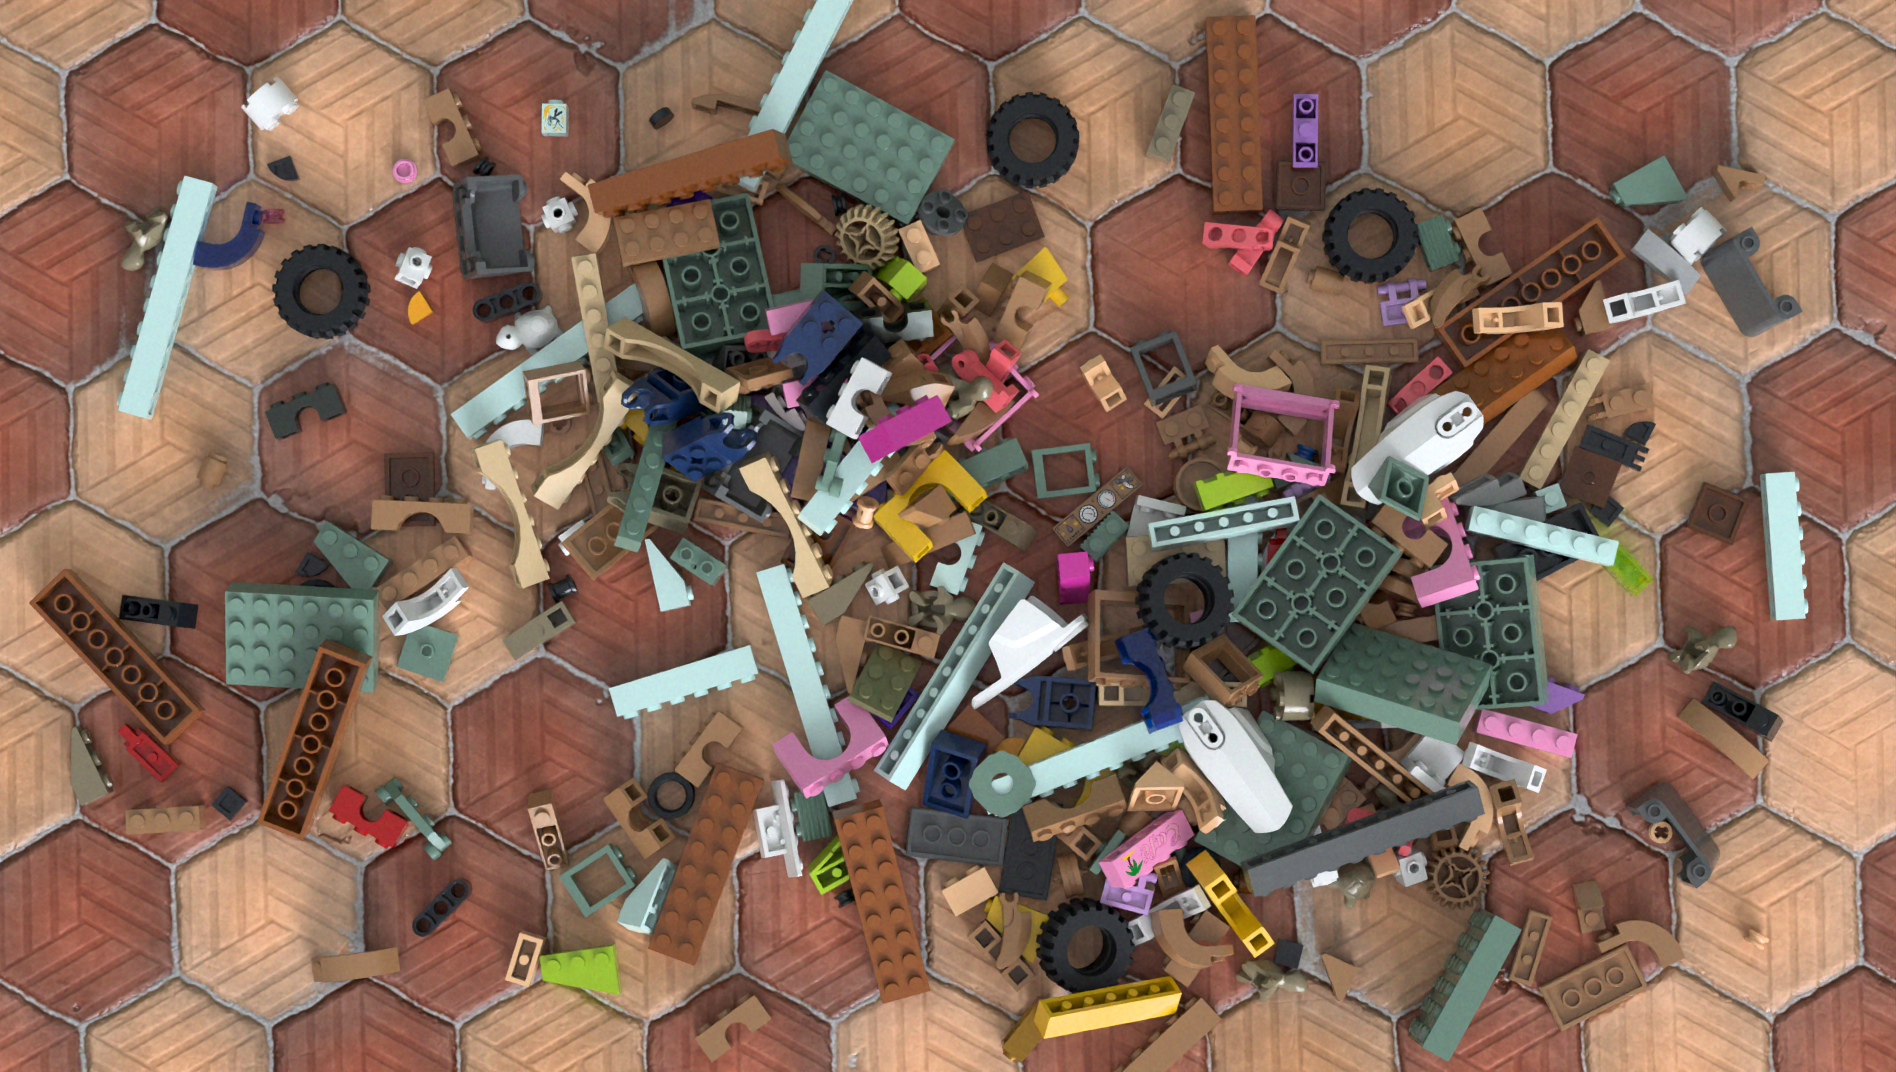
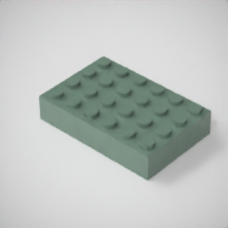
M825 70L787 142L793 163H790L791 166L864 205L871 204L873 209L880 207L881 214L888 212V218L895 220V222L903 226H907L915 218L921 201L928 194L955 144V139Z
M749 193L710 200L720 248L661 259L680 348L694 356L720 351L724 345L745 344L744 336L748 332L769 329L765 309L774 307Z
M1319 494L1236 607L1232 616L1315 675L1400 559L1402 553L1398 548Z
M1534 554L1469 560L1471 566L1476 565L1480 579L1476 580L1479 589L1435 604L1439 648L1492 664L1488 689L1476 710L1545 705L1550 701ZM1445 562L1433 564L1430 569L1434 570Z
M231 582L225 590L226 684L304 689L318 648L325 639H329L373 656L360 691L373 693L379 682V590Z
M1352 623L1316 679L1314 701L1457 745L1488 689L1492 664L1412 641L1408 638L1392 635L1385 631Z
M1262 710L1256 723L1272 747L1275 759V776L1293 805L1288 819L1278 830L1268 833H1255L1222 796L1226 805V809L1222 811L1224 821L1207 834L1199 830L1194 840L1241 866L1240 862L1314 836L1353 761L1346 753L1285 721H1275L1274 716Z
M1479 908L1478 912L1474 911L1468 920L1470 926L1466 933L1462 932L1456 942L1458 946L1454 955L1450 954L1444 964L1446 969L1442 976L1438 975L1432 985V988H1434L1430 998L1427 996L1420 1007L1422 1013L1418 1019H1413L1408 1028L1411 1039L1449 1062L1522 931L1482 908Z

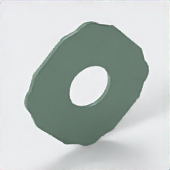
M1004 750L988 755L973 771L972 778L969 781V787L974 798L989 813L999 817H1006L1016 813L1031 798L1036 786L1031 770L1016 755ZM1006 773L1013 779V788L1008 794L1000 795L992 789L991 782L996 774Z

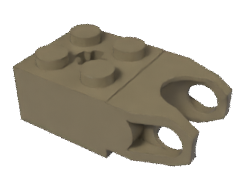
M619 463L617 473L632 484L638 464ZM663 468L648 523L685 535L702 480L694 482L684 474ZM630 491L609 492L607 502L624 513Z

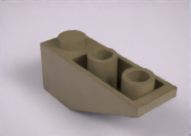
M987 500L982 501L971 513L968 512L973 522L983 526V528L1024 552L1027 551L1038 533L1036 529ZM962 506L959 510V513H963L967 510Z
M863 561L852 568L854 573L845 577L842 574L832 580L833 586L811 595L812 598L808 601L823 626L845 614L873 570L874 566L872 563L866 564Z
M561 601L502 641L516 661L578 621L566 602Z
M82 726L72 728L71 786L81 806H84L113 793L112 786L114 784L110 775L105 773L101 766L103 760L99 752L94 751L92 748V737L89 731L83 729Z

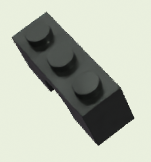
M928 300L903 303V316L900 320L893 323L883 320L879 306L856 309L855 316L863 323L858 329L857 334L865 330L876 335L882 344H895L901 338L904 341H922L928 337H934L932 309Z
M326 382L316 386V391L307 394L304 391L292 396L293 400L284 403V401H279L270 405L271 409L265 411L275 439L283 440L302 432L299 418L301 413L307 408H315L320 419L324 422L348 413L338 387Z

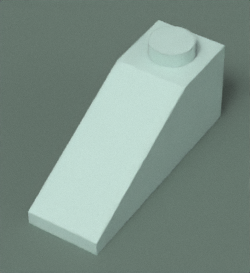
M646 539L645 544L660 611L664 612L691 606L690 600L694 599L691 585L687 586L686 581L651 539Z
M663 858L626 898L617 922L629 930L653 936L678 867Z

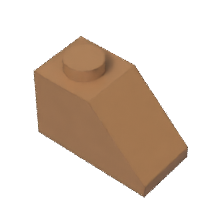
M1601 280L1595 281L1590 285L1574 313L1573 325L1575 331L1580 332L1581 337L1614 327L1613 323H1609L1603 299L1606 298Z
M940 484L924 492L898 515L901 519L928 528L936 523L938 526H941L951 519L949 515L957 508Z

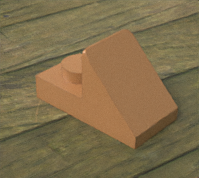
M1717 165L1712 169V175L1729 201L1736 199L1739 184H1741L1742 189L1756 190V188L1764 185L1766 175Z
M1596 880L1571 884L1580 933L1606 929L1602 910L1605 904Z

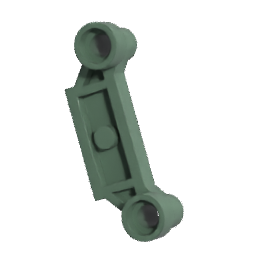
M833 428L829 442L833 444L831 449L826 448L823 462L827 463L824 476H818L815 489L828 492L829 496L839 498L844 479L836 477L835 473L847 435Z
M394 777L384 786H379L374 791L386 805L394 800L429 840L422 846L434 861L443 855L441 852L450 846L452 842L443 832L440 835L436 833L432 828L435 823L427 814L422 816L416 808L419 805L410 795L408 797L404 796L401 792L404 787L398 779Z

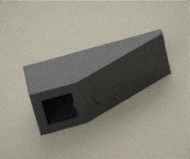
M122 595L119 619L195 629L198 604Z
M1713 682L1702 701L1706 706L1770 742L1773 741L1784 722L1778 714L1716 682Z

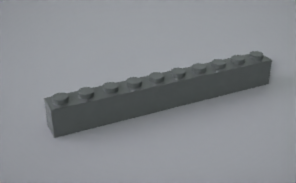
M1467 780L1242 861L1240 864L1247 889L1255 897L1267 896L1273 890L1289 888L1300 880L1314 879L1317 877V874L1325 871H1336L1347 863H1358L1364 857L1372 854L1380 855L1385 853L1386 849L1395 846H1405L1409 841L1417 838H1427L1433 832L1452 829L1455 824L1474 821L1478 816L1485 814L1479 789L1473 782Z

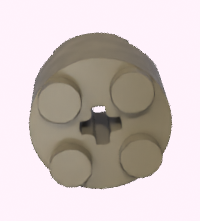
M1275 671V686L1270 687V699L1275 701L1273 710L1274 720H1311L1314 711V703H1311V695H1314L1311 673L1308 671Z

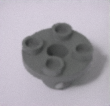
M947 189L927 194L919 205L920 219L925 229L932 235H955L963 228L968 217V212L962 203Z

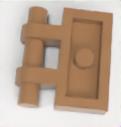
M1201 404L1155 423L1164 446L1172 442L1175 445L1176 449L1167 452L1171 461L1177 458L1184 459L1188 457L1187 454L1199 449L1201 451L1206 450L1209 445L1216 443L1213 434L1204 437L1201 430L1210 427ZM1194 434L1196 441L1183 445L1181 439Z

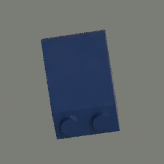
M941 730L931 743L922 805L968 819L974 801L969 781L972 778L973 771L985 759L987 744Z

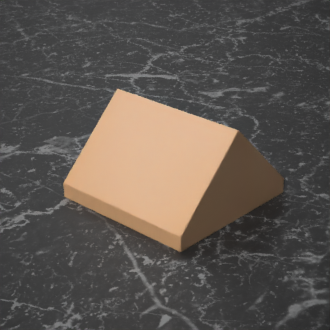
M1156 761L1135 783L1127 804V811H1175L1184 790V782Z

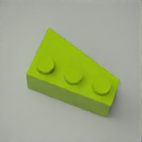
M894 256L893 259L887 261V264L883 267L879 266L872 274L901 304L913 302L927 286V277L909 261L900 259L898 256Z
M1232 470L1216 474L1214 477L1196 481L1193 484L1202 513L1223 510L1222 506L1232 503L1233 507L1247 502L1246 497L1254 494L1256 499L1270 494L1269 489L1274 487L1271 477L1238 473Z
M1271 644L1247 656L1263 674L1258 683L1260 688L1273 682L1272 678L1275 671L1295 670L1293 666L1298 664Z
M838 834L807 866L809 874L821 895L850 880Z
M616 943L544 953L539 956L543 981L617 995L622 993Z

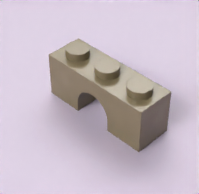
M1172 84L1145 157L1168 165L1195 92Z

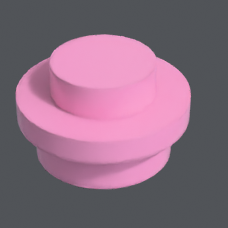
M400 159L393 166V175L401 183H410L417 176V167L409 159Z

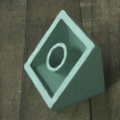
M1388 456L1368 485V488L1377 500L1419 521L1422 516L1429 476Z

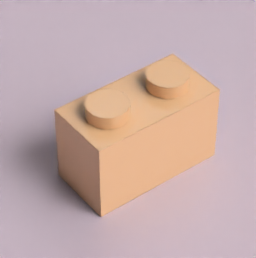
M921 220L898 230L911 263L923 275L940 268L939 260Z
M977 864L965 871L966 876L958 880L955 876L943 883L945 887L941 891L955 916L999 893L985 866L979 868Z
M524 930L519 933L505 978L506 981L526 987L532 985L540 960L539 956L542 954L547 937Z

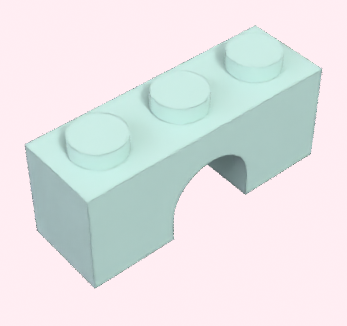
M972 522L976 534L955 542L961 549L960 560L953 565H945L938 562L930 586L935 588L943 586L947 592L958 595L959 591L964 592L968 582V578L964 576L967 568L972 569L977 555H974L973 551L976 545L981 546L985 532L981 531L983 526Z

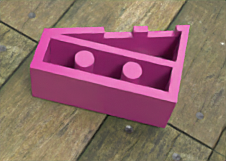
M925 395L914 401L915 407L910 409L909 405H906L895 411L897 416L892 418L888 414L877 420L878 426L858 436L871 463L952 422L939 396L936 395L929 399Z
M1088 551L1058 554L1056 556L1060 605L1088 602L1090 572L1094 571L1093 556L1088 557Z

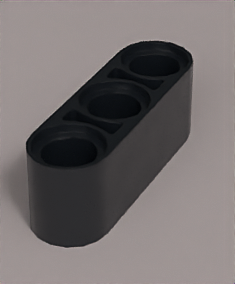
M526 282L478 300L473 305V315L482 323H491L538 305L542 301L543 293L535 283ZM529 288L536 289L537 294L533 300L525 299V292ZM506 297H512L514 300L513 306L509 309L502 307V301ZM484 305H489L491 308L489 316L480 317V308Z
M463 878L449 883L413 920L412 929L414 933L425 937L435 932L469 898L472 893L471 883ZM457 883L465 887L466 891L462 897L454 893V886ZM438 901H444L448 905L446 914H441L437 911ZM422 918L429 920L431 925L429 931H423L419 927V921Z

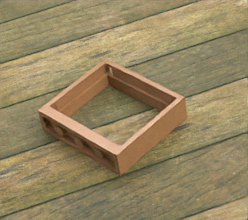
M1095 589L1088 594V682H1096L1097 686H1110L1111 683L1120 684L1121 688L1143 685V689L1149 690L1158 689V686L1167 687L1168 691H1180L1182 687L1190 683V675L1182 668L1190 655V648L1181 650L1175 647V677L1100 672V605L1139 608V605H1135V597L1139 593ZM1164 594L1166 609L1174 611V619L1181 623L1189 624V596Z

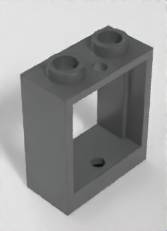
M1170 331L1161 332L1156 336L1157 338L1149 341L1147 339L1140 340L1130 348L1133 361L1152 407L1197 390V382L1176 331L1171 333ZM1173 343L1186 377L1153 389L1140 355Z

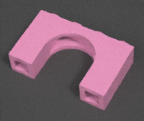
M814 298L765 309L770 334L777 335L788 332ZM824 320L821 323L823 326L822 331L826 329L831 330L833 327L830 321L826 322ZM818 375L812 377L804 386L799 383L801 377L786 380L782 383L787 408L800 406L796 399L807 386L811 385Z
M1448 497L1440 501L1448 518L1432 526L1429 530L1436 535L1447 538L1452 543L1451 555L1442 566L1411 577L1417 599L1422 608L1479 589L1476 580L1480 579L1476 565L1471 566L1469 559L1473 558L1469 544L1464 545L1462 540L1463 537H1466L1462 522L1457 524L1455 516L1459 515L1456 503L1454 501L1450 502ZM1409 516L1405 518L1402 524L1404 534L1410 539H1418L1421 533L1426 530L1420 520L1417 521Z
M849 696L834 705L837 716L851 734L847 749L838 757L828 760L812 757L807 753L793 732L772 744L775 755L806 799L820 794L824 787L830 783L840 781L846 773L852 769H859L865 764L866 760L872 756L881 755L889 746L885 734L870 713L847 701Z

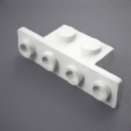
M784 779L774 780L770 782L774 806L753 810L761 858L784 854L788 877L802 876L803 863L798 856V837L794 832L792 823L794 815L788 802L789 789Z

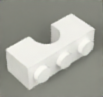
M863 357L852 366L850 371L852 376L849 382H845L838 393L841 397L836 405L833 404L826 415L829 418L826 422L827 425L853 439L858 438L869 418L862 414L856 406L858 395L866 390L881 395L893 374Z

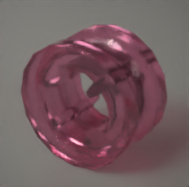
M266 209L262 211L266 216L263 220L264 224L285 223V218L282 217L285 213L284 209Z

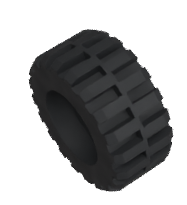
M1026 92L1022 96H1019V94L1012 96L1011 100L1008 102L1004 101L1000 105V108L992 115L990 124H988L986 137L987 154L990 157L993 168L997 169L1004 180L1008 179L1015 186L1022 185L1025 188L1032 189L1037 186L1039 188L1047 187L1049 183L1054 184L1060 180V177L1066 175L1076 159L1080 138L1075 117H1072L1069 108L1066 105L1060 104V100L1055 97L1052 99L1047 97V94L1041 92L1040 95ZM1024 119H1040L1049 124L1054 131L1056 139L1055 148L1051 155L1041 162L1028 163L1022 161L1013 153L1010 147L1011 131L1017 123Z
M1363 188L1342 198L1331 210L1324 224L1325 229L1322 233V241L1325 243V255L1328 254L1330 264L1339 270V274L1350 277V280L1354 282L1362 281L1364 284L1380 283L1398 274L1413 258L1414 250L1418 246L1419 240L1417 238L1418 224L1414 222L1415 215L1413 211L1408 210L1406 207L1408 204L1404 200L1400 201L1396 198L1397 194L1393 192L1386 193L1381 188H1376L1375 190ZM1367 213L1376 214L1385 219L1393 232V242L1390 249L1383 256L1373 259L1358 255L1351 248L1348 241V229L1352 221L1358 216Z
M310 244L303 246L301 251L296 249L291 253V258L288 260L285 258L281 262L283 267L275 273L274 277L277 278L276 284L272 285V292L275 293L273 301L274 305L279 309L278 314L287 322V325L299 333L315 339H333V336L341 337L346 334L347 330H353L358 326L356 322L360 318H364L366 314L364 312L365 307L369 306L370 299L368 298V293L371 292V289L367 283L368 276L366 272L361 268V264L350 254L335 246H327L326 244L312 246ZM319 269H327L335 272L342 280L344 287L343 297L333 311L322 315L314 314L303 306L300 299V289L303 281L309 274Z
M1185 552L1177 553L1158 561L1142 576L1143 580L1136 589L1139 592V595L1135 597V605H1139V611L1136 614L1138 619H1143L1144 625H1142V628L1145 632L1150 631L1153 634L1151 636L1156 642L1162 641L1163 646L1168 648L1174 646L1177 649L1184 650L1201 646L1223 632L1222 628L1228 625L1231 619L1229 613L1233 612L1234 604L1230 603V599L1234 597V592L1228 589L1227 584L1231 583L1228 576H1222L1221 572L1223 569L1219 565L1213 566L1211 564L1212 559L1208 557L1200 558L1198 553L1193 552L1190 554ZM1178 578L1192 581L1199 587L1204 597L1203 615L1199 620L1191 624H1184L1175 620L1165 606V589L1171 581Z
M1079 898L1070 899V904L1065 902L1059 904L1058 911L1051 910L1047 914L1049 917L1047 923L1042 922L1040 929L1043 930L1042 934L1037 935L1036 943L1040 944V948L1036 949V955L1041 959L1039 965L1046 972V976L1072 994L1102 989L1108 986H1117L1119 984L1118 978L1120 976L1124 978L1128 973L1125 971L1127 965H1132L1133 958L1130 957V953L1135 952V944L1130 942L1134 938L1133 932L1127 928L1129 923L1126 919L1120 916V913L1115 909L1091 898H1084L1083 900ZM1095 925L1100 928L1103 936V946L1099 956L1086 967L1075 968L1071 966L1067 956V949L1072 936L1083 927Z

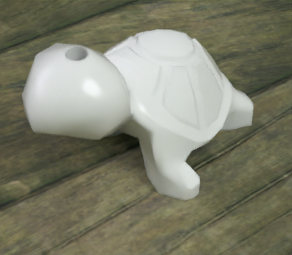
M546 305L541 310H533L522 316L520 312H517L514 316L515 326L506 325L502 327L496 336V344L501 348L514 350L523 343L527 351L534 355L538 352L537 348L547 345L554 338H558L563 334V331L558 327L557 320L553 316V309L551 306Z

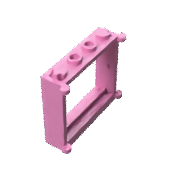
M954 335L930 356L932 360L936 361L958 340L957 337ZM993 340L989 342L990 353L997 345ZM1016 364L1010 371V375L1026 390L1027 394L979 439L976 437L962 443L971 454L975 450L978 452L982 450L980 445L1032 396L1035 399L1039 396L1033 389L1036 385L1026 375L1022 378L1016 371L1019 369ZM958 419L951 427L947 428L954 434L962 421Z
M1239 383L1234 384L1233 391H1235L1233 397L1229 448L1227 449V470L1284 479L1289 482L1308 483L1313 486H1325L1329 473H1335L1336 469L1335 465L1330 464L1334 408L1339 409L1340 402L1338 400L1300 395ZM1241 407L1324 421L1321 467L1237 453Z

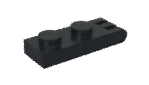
M1590 424L1586 426L1578 446L1621 462L1623 466L1638 472L1641 471L1642 467L1634 464V460L1644 463L1646 459L1638 455V451L1648 454L1649 451L1644 446Z

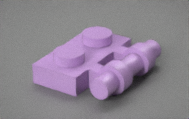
M1411 278L1407 282L1394 283V281L1386 282V285L1377 286L1378 296L1386 294L1388 296V301L1379 303L1383 327L1408 323L1402 306L1418 297V290L1427 288L1425 279L1416 280ZM1409 291L1410 298L1397 300L1396 293Z
M1330 475L1327 478L1326 484L1330 482ZM1296 482L1286 487L1283 495L1280 497L1282 499L1295 496V499L1321 486H1313L1308 483L1298 484Z
M1150 872L1137 878L1139 879L1137 886H1131L1127 889L1111 887L1106 878L1100 903L1148 915L1154 891L1145 889L1146 881L1156 884L1158 874Z

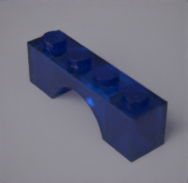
M1149 628L1115 640L1114 643L1122 664L1139 668L1146 675L1150 683V698L1145 707L1140 711L1148 733L1151 734L1182 722V708L1175 700L1173 684L1166 676L1164 660L1158 655L1156 639L1150 633Z

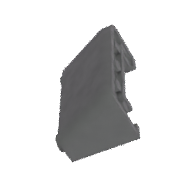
M523 174L465 177L454 184L452 191L460 269L464 280L525 274L533 271L535 257L528 249H524L519 202L527 193V185L523 181Z
M1753 227L1746 229L1704 254L1701 261L1703 270L1740 332L1747 337L1760 335L1803 312L1798 302L1790 295H1782L1773 300L1748 259L1760 247L1759 237Z
M751 403V423H746L745 429H752L757 432V443L741 459L705 476L701 487L763 523L764 519H767L772 513V504L749 490L739 467L743 461L769 450L772 457L775 456L780 464L779 472L782 475L792 456L799 457L804 433L769 411ZM750 435L741 443V445H745L749 441Z
M1658 782L1625 806L1632 816L1640 814L1649 823H1659L1665 819L1689 850L1679 857L1682 861V869L1677 876L1684 885L1697 889L1710 878L1719 860L1720 850L1671 784Z

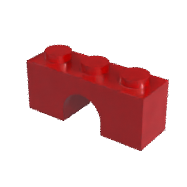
M348 784L343 785L328 810L334 814L332 818L342 824L349 822L355 826L353 830L363 836L370 834L376 838L375 843L386 849L389 846L395 847L409 825L410 820L391 809H386L379 820H369L363 811L368 796Z

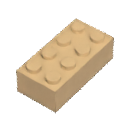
M1149 536L1124 537L1127 586H1138L1143 580L1142 576L1152 565L1170 555L1182 552L1186 554L1198 553L1200 558L1208 557L1212 559L1211 564L1213 566L1219 565L1223 569L1221 572L1222 576H1227L1225 539L1152 552ZM1178 578L1169 584L1193 582L1184 578Z

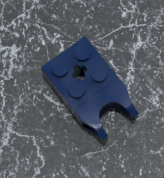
M822 289L784 335L780 348L772 360L778 364L783 358L792 353L802 354L806 358V367L799 379V383L804 386L812 377L822 373L863 323ZM824 320L826 322L832 320L833 323L831 325L833 327L831 330L826 329L822 331L823 326L821 323Z
M662 367L648 372L647 377L637 380L622 393L621 405L633 410L644 409V419L642 421L649 425L668 424L710 409L699 403L697 395L683 379ZM636 392L638 396L628 402L630 395Z
M732 413L713 414L705 418L699 416L663 434L662 459L695 482L741 459L757 443V432L752 429L732 430L735 417ZM726 419H728V422H727V424H726V426H725V425H724V421H725ZM750 435L749 441L745 445H741V443Z
M1032 676L1019 679L1012 684V686H1019L1030 691L1033 695V702L1025 711L1009 712V719L1021 720L1035 727L1045 726L1047 728L1093 732L1097 693L1096 682H1088L1086 679ZM1069 698H1074L1073 701L1077 702L1076 707H1072V710H1067V706H1064V702H1068Z

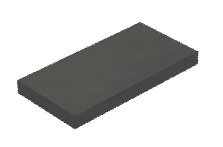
M911 807L905 856L1003 867L1008 818L970 813L968 819L941 810Z

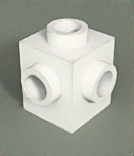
M559 196L546 201L547 205L542 207L545 213L541 215L546 228L551 227L555 233H565L573 229L572 225L577 224L575 216L578 215L573 202L568 203L565 197L562 199ZM562 210L561 217L557 218L554 216V212Z
M409 247L405 253L400 252L395 264L399 268L394 279L417 289L422 283L423 278L428 279L433 266L429 265L432 257L427 255L426 251L417 247Z
M898 566L886 572L884 568L871 575L873 578L871 581L864 584L876 606L884 601L887 605L900 598L898 595L900 592L909 588Z
M1412 846L1408 857L1398 854L1400 848L1397 849V852H1394L1400 865V871L1392 873L1396 877L1397 882L1404 887H1408L1428 879L1425 870L1427 861L1423 852Z

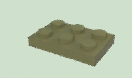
M877 643L847 701L891 723L922 662L891 646Z

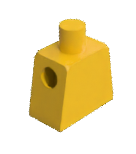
M1046 247L1011 278L1013 282L1017 275L1021 276L1027 270L1051 282L1052 285L1044 303L1051 298L1060 308L1070 298L1061 288L1067 282V277Z

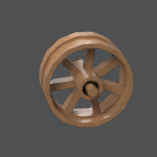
M1075 852L1064 856H1056L1060 872H1057L1058 876H1054L1053 879L1054 882L1059 881L1060 884H1063L1066 899L1076 895H1084L1081 879H1084L1083 875L1088 873L1087 869L1082 870L1081 867H1078Z

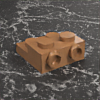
M770 357L725 368L726 374L740 381L738 394H748L761 388H771L774 385L784 383L786 379L793 378L792 368L780 362L776 364Z
M1346 775L1321 820L1328 830L1338 827L1346 819L1351 809L1358 808L1368 799Z

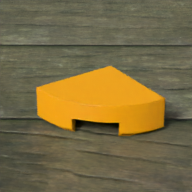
M420 291L412 297L408 306V317L412 325L433 313Z
M1018 737L1004 739L994 751L1004 750L1018 757L1026 740Z

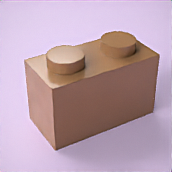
M865 271L848 288L867 308L879 306L885 322H895L904 312V305L880 282Z

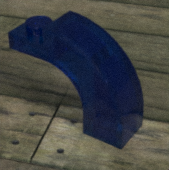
M252 202L246 203L240 231L231 241L224 244H210L198 241L193 265L198 268L220 271L232 269L249 260L259 249L265 236L264 231L257 229V225L261 224L263 218L261 206Z

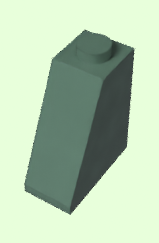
M1665 155L1609 186L1611 190L1609 191L1610 198L1614 204H1619L1620 208L1677 204L1688 198Z

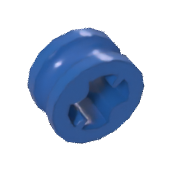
M1297 444L1298 452L1294 453V455L1314 462L1313 456L1317 455L1318 451Z

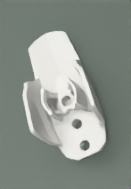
M1458 391L1442 396L1436 393L1424 395L1417 398L1389 421L1385 430L1380 434L1378 443L1351 467V479L1356 493L1371 503L1377 505L1383 503L1377 500L1368 488V485L1388 456L1431 477L1466 452L1473 445V440L1482 430L1484 422L1483 414L1469 395ZM1465 407L1471 409V414L1468 417L1462 416ZM1445 422L1451 424V429L1447 432L1442 428Z
M1030 596L1027 600L1021 599L988 642L1001 673V679L973 697L971 705L974 710L1015 683L1049 657L1053 651L1059 650L1089 625L1086 621L1088 617L1085 613L1068 624L1053 609L1035 596Z
M1203 700L1183 714L1179 729L1184 740V746L1207 779L1255 833H1268L1280 829L1288 819L1293 805L1275 776V759L1272 747L1252 714L1243 708L1233 707L1228 709L1217 700ZM1196 713L1203 715V722L1195 720ZM1211 733H1215L1218 736L1216 742L1210 741L1209 735Z

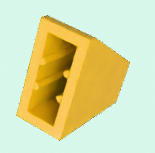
M994 895L993 899L988 898L984 912L988 913L986 919L1002 934V905L999 902V895ZM1017 903L1016 906L1019 912L1031 913L1030 938L1022 955L1029 962L1033 963L1036 949L1040 946V944L1036 943V938L1043 931L1040 929L1042 922L1047 923L1049 917L1046 913Z

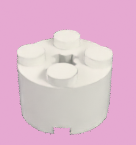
M279 76L273 78L276 83L270 85L268 82L247 99L249 105L243 104L241 107L260 130L272 131L281 123L279 118L283 114L290 115L299 107L296 103L298 98Z
M1702 207L1691 216L1687 226L1682 223L1669 238L1670 244L1690 265L1708 252L1716 244V239L1718 237L1722 238L1727 232L1714 216Z

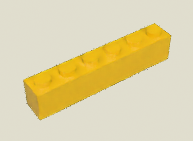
M1172 976L1042 999L1039 1000L1034 1022L1045 1039L1176 1013L1182 992Z

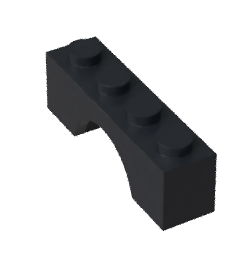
M862 330L853 337L844 350L837 354L830 365L818 375L811 385L802 391L801 395L796 399L797 403L811 420L825 426L829 419L826 415L833 404H837L839 400L838 393L846 378L851 375L850 371L857 360L860 361L863 357L882 366L891 354L876 335Z

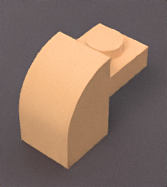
M1101 354L1094 359H1090L1080 367L1083 378L1106 413L1127 400L1121 386L1111 374Z
M1451 472L1437 477L1433 483L1427 486L1420 520L1426 530L1448 518L1440 501L1459 490Z

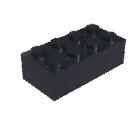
M1582 502L1576 503L1542 522L1599 536ZM1508 541L1490 548L1495 558L1534 554L1537 581L1579 560Z

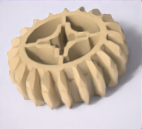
M861 204L847 210V213L841 216V221L836 225L838 231H836L834 236L839 238L836 245L843 248L840 254L846 253L848 256L846 262L853 260L854 264L869 265L873 270L879 266L883 267L887 264V261L893 259L894 253L899 248L896 244L900 238L895 236L899 229L892 227L895 220L889 221L887 219L888 212L881 214L880 207L873 209L871 204L865 207ZM855 221L867 222V225H857ZM869 248L873 250L878 249L880 250V252L872 253L868 252L867 250Z

